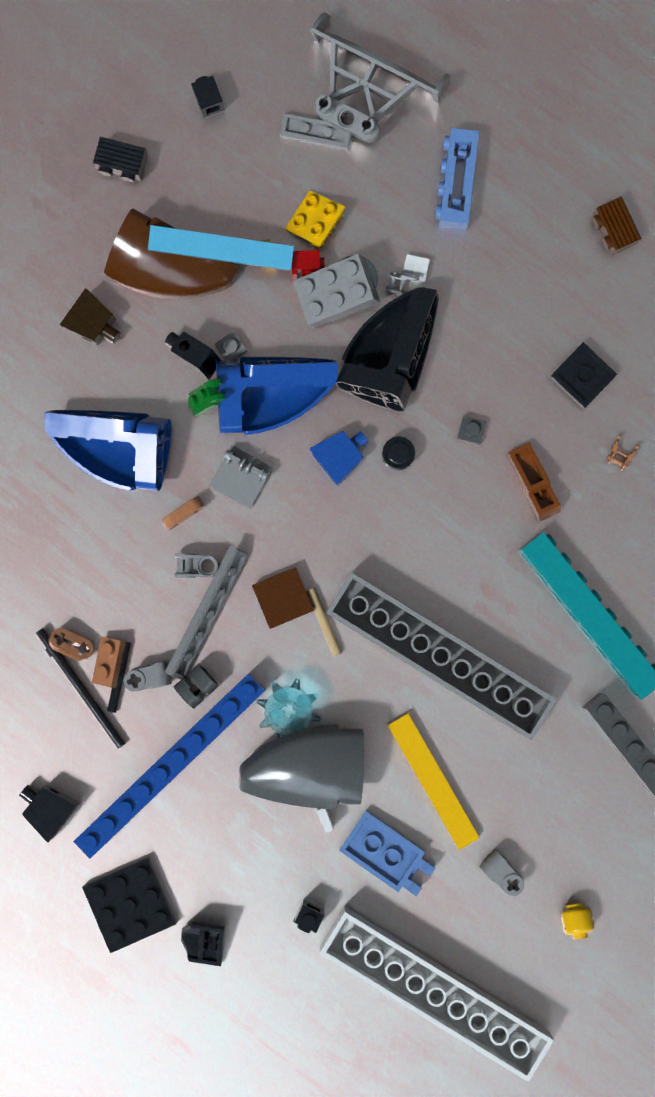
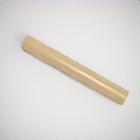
M315 587L307 590V595L333 657L341 654V649Z

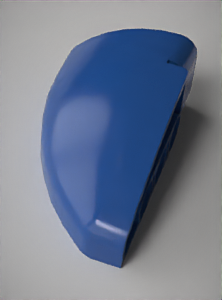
M50 410L44 412L46 433L59 450L81 470L106 484L121 489L160 491L166 474L171 447L172 423L170 419L150 417L147 413L119 411Z

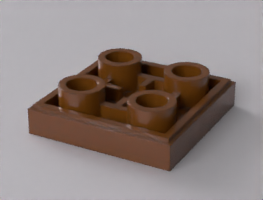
M296 567L252 585L270 629L314 611Z

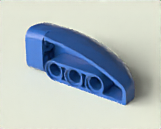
M241 357L240 364L238 360L216 361L217 379H221L222 385L217 387V392L224 393L225 400L218 405L220 434H258L286 425L313 408L335 385L338 378V362L334 359L307 357Z

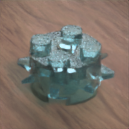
M297 678L291 686L281 687L276 681L271 682L273 693L268 699L257 700V704L265 709V719L259 724L260 728L271 727L273 731L277 732L278 738L294 731L305 729L309 722H320L321 720L319 716L312 712V703L318 698V694H306L305 691L300 689V679ZM287 704L292 705V709L296 711L295 714L291 713L290 717L286 716V711L282 710V707H287Z

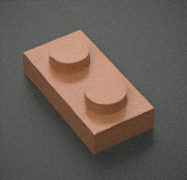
M101 636L92 683L110 688L117 687L126 641Z

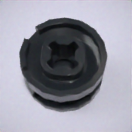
M392 437L383 446V462L391 470H405L415 458L414 445L405 437Z

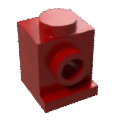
M320 250L293 251V280L297 279V275H302L303 277L325 268V258L320 257Z

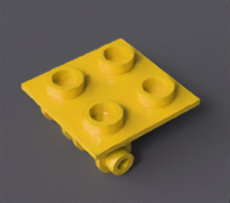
M309 190L285 230L311 242V245L319 250L325 246L324 243L328 235H332L331 230H335V225L340 218H343V212L346 207Z

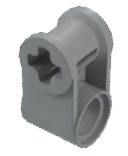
M176 553L177 573L174 574V577H214L220 562L217 558L209 555ZM207 560H212L215 565L214 570L210 573H206L203 569V565Z
M161 661L129 671L124 677L125 687L129 691L135 692L172 684L170 675L165 673L167 662ZM133 674L136 677H141L138 687H135L134 683L130 684L129 679L133 678Z
M497 849L479 866L508 895L517 896L523 891L524 882L521 875ZM516 879L517 886H509L508 880L514 881Z

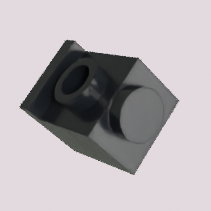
M303 899L293 922L298 924V929L306 933L311 931L317 933L325 916V909Z

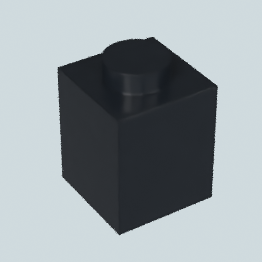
M202 76L196 79L194 83H191L203 118L225 110L213 76Z

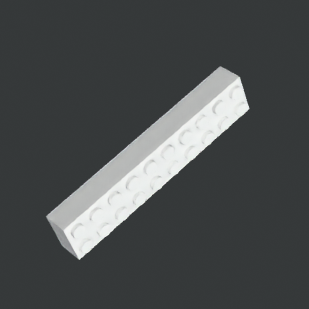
M346 906L343 907L320 946V955L527 1082L531 1080L554 1041L550 1032Z

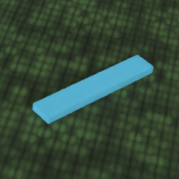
M150 225L148 251L287 271L291 270L294 246L154 225Z

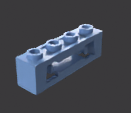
M451 128L450 135H445L443 150H447V159L442 158L440 172L445 173L444 182H439L438 196H442L441 205H437L435 219H439L438 227L466 230L468 227L479 131ZM454 150H458L457 158L454 156ZM466 150H469V158H466L464 165L461 199L453 198L451 208H448V201H450L452 196L456 160L465 161ZM461 202H463V209H462V211H460V203H461Z

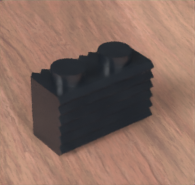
M100 136L93 165L98 170V173L104 176L115 174L121 176L120 178L127 182L141 181L148 153L146 148Z

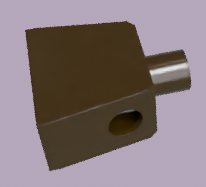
M86 288L60 323V326L65 331L95 345H98L103 338L114 344L121 335V332L112 326L116 320L115 316Z

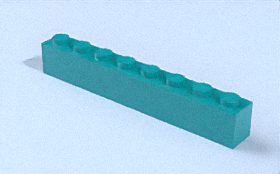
M544 532L538 534L518 552L635 697L643 700L655 690V664L650 665L646 660L647 653L640 645L635 646L630 640L632 638L631 633L624 626L620 627L615 621L617 616L610 608L605 609L600 603L602 601L601 596L594 589L590 590L587 587L585 576L580 571H574L570 566L572 564L571 559L566 553H560L555 547L557 545L555 539L549 533L547 535Z

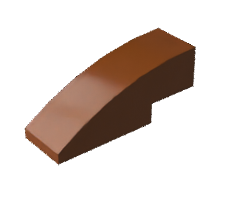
M530 442L509 451L508 455L538 521L560 513L561 505Z

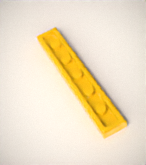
M406 713L387 724L458 849L460 850L478 840V834L409 714Z

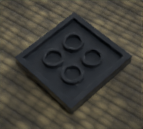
M149 857L82 886L110 953L177 924Z

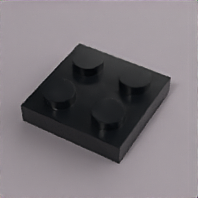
M583 342L550 378L584 410L615 378L617 373Z

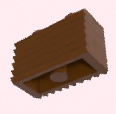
M622 196L598 206L594 210L592 222L597 230H601L603 246L607 251L610 250L612 255L630 248L641 241L642 238Z

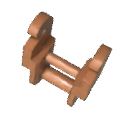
M618 435L610 449V452H612L611 456H607L609 459L607 463L612 461L621 466L620 470H623L624 468L627 469V462L633 460L639 445H635L631 454H626L618 450L617 445L622 438L621 435ZM616 452L626 457L624 462L614 457Z

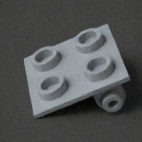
M231 445L230 449L224 454V460L209 486L242 505L251 508L273 467Z

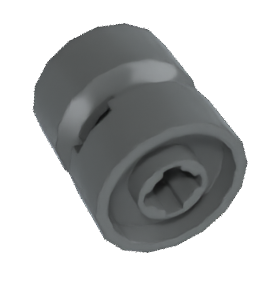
M197 664L189 672L188 678L183 677L173 687L182 699L195 709L204 700V695H210L219 685L204 667ZM193 684L198 688L196 691L191 687Z

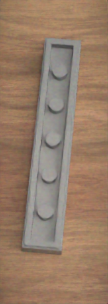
M232 545L229 546L165 673L178 679L186 677L249 555L248 553Z

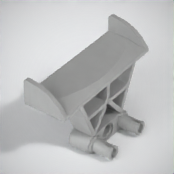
M322 13L312 25L310 32L314 41L319 43L320 39L323 38L331 42L329 96L320 95L316 100L315 106L317 114L323 121L365 142L371 143L376 141L380 135V128L377 122L418 87L433 93L434 101L439 103L450 81L451 76L446 73L436 87L392 61L325 31L331 18L329 14ZM338 46L371 62L364 79L337 67ZM379 66L411 83L397 95H393L370 82ZM337 75L354 83L336 91ZM364 89L371 117L339 100ZM370 92L388 101L376 113ZM346 114L354 116V121L350 125L342 123V118Z

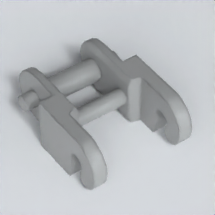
M397 271L389 272L391 282L390 285L386 286V290L389 293H397L399 297L408 292L403 288L405 280L418 281L419 275L412 276V273L402 271V274L397 273ZM396 279L401 280L400 287H395Z

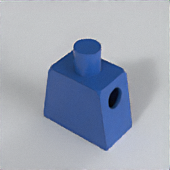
M342 431L311 447L309 450L334 484L339 486L363 460L364 457L359 452V449L369 441L361 431L350 439Z

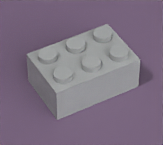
M360 254L348 257L293 281L308 325L314 328L321 327L380 303L366 259Z

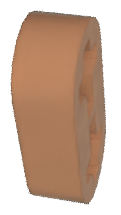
M197 496L167 515L161 521L169 531L202 510L205 505L200 497Z
M58 628L49 636L48 643L54 651L76 661H85L93 653L91 641L69 630ZM63 635V640L70 644L62 643L58 645L56 644L57 639L54 637ZM82 644L85 645L84 650L87 651V653L84 652L82 655L78 654L79 649L73 647L72 645L76 647H80Z

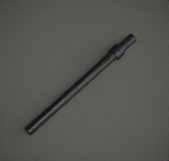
M42 628L37 631L36 635L46 647L45 651L50 658L53 657L117 749L125 745L126 743L65 657L49 646V635L45 629Z

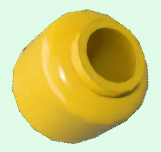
M584 903L565 905V910L561 912L564 933L573 935L574 940L588 938L587 933L592 932L595 927L591 908L584 906Z

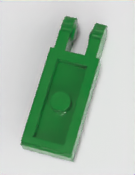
M221 379L207 381L189 393L188 405L193 412V416L203 415L225 400L224 393L217 392V387L222 385Z

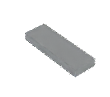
M284 112L280 138L348 151L351 134L321 119Z

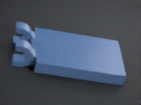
M367 810L339 849L344 855L397 892L403 886L415 896L422 889V885L412 880L418 868L428 876H431L435 870V865L422 858L425 854L423 849Z

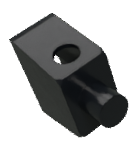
M171 332L166 337L165 344L171 347L170 351L178 360L210 380L216 371V361H221L212 348L186 332H182L180 336Z
M27 785L19 794V797L29 804L22 815L48 843L56 836L80 805L79 801L49 785L44 786L39 792Z

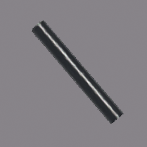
M130 642L125 643L117 687L111 689L107 708L109 712H117L131 646Z

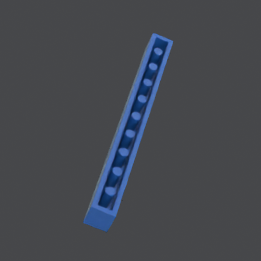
M248 673L73 842L89 859L92 858L266 689L251 673Z

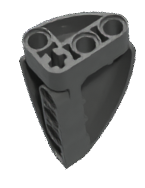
M337 724L309 727L284 735L257 750L240 765L238 776L239 789L244 793L262 799L309 808L334 810L337 807V800L338 804H361L364 778L363 729H340L339 731Z

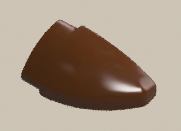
M134 208L129 211L120 227L104 269V275L125 285L126 288L134 292L168 300L200 298L223 291L233 285L240 273L239 268L231 262L148 251L150 225L167 228L174 227L157 217L152 219Z

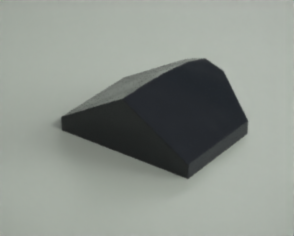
M191 922L183 927L181 942L186 950L188 961L221 967L226 937L225 927Z

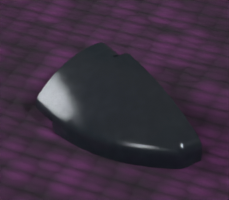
M425 287L415 288L390 301L372 315L354 335L342 356L344 364L336 381L337 387L371 404L404 412L411 392H415L427 356L439 302L437 290Z

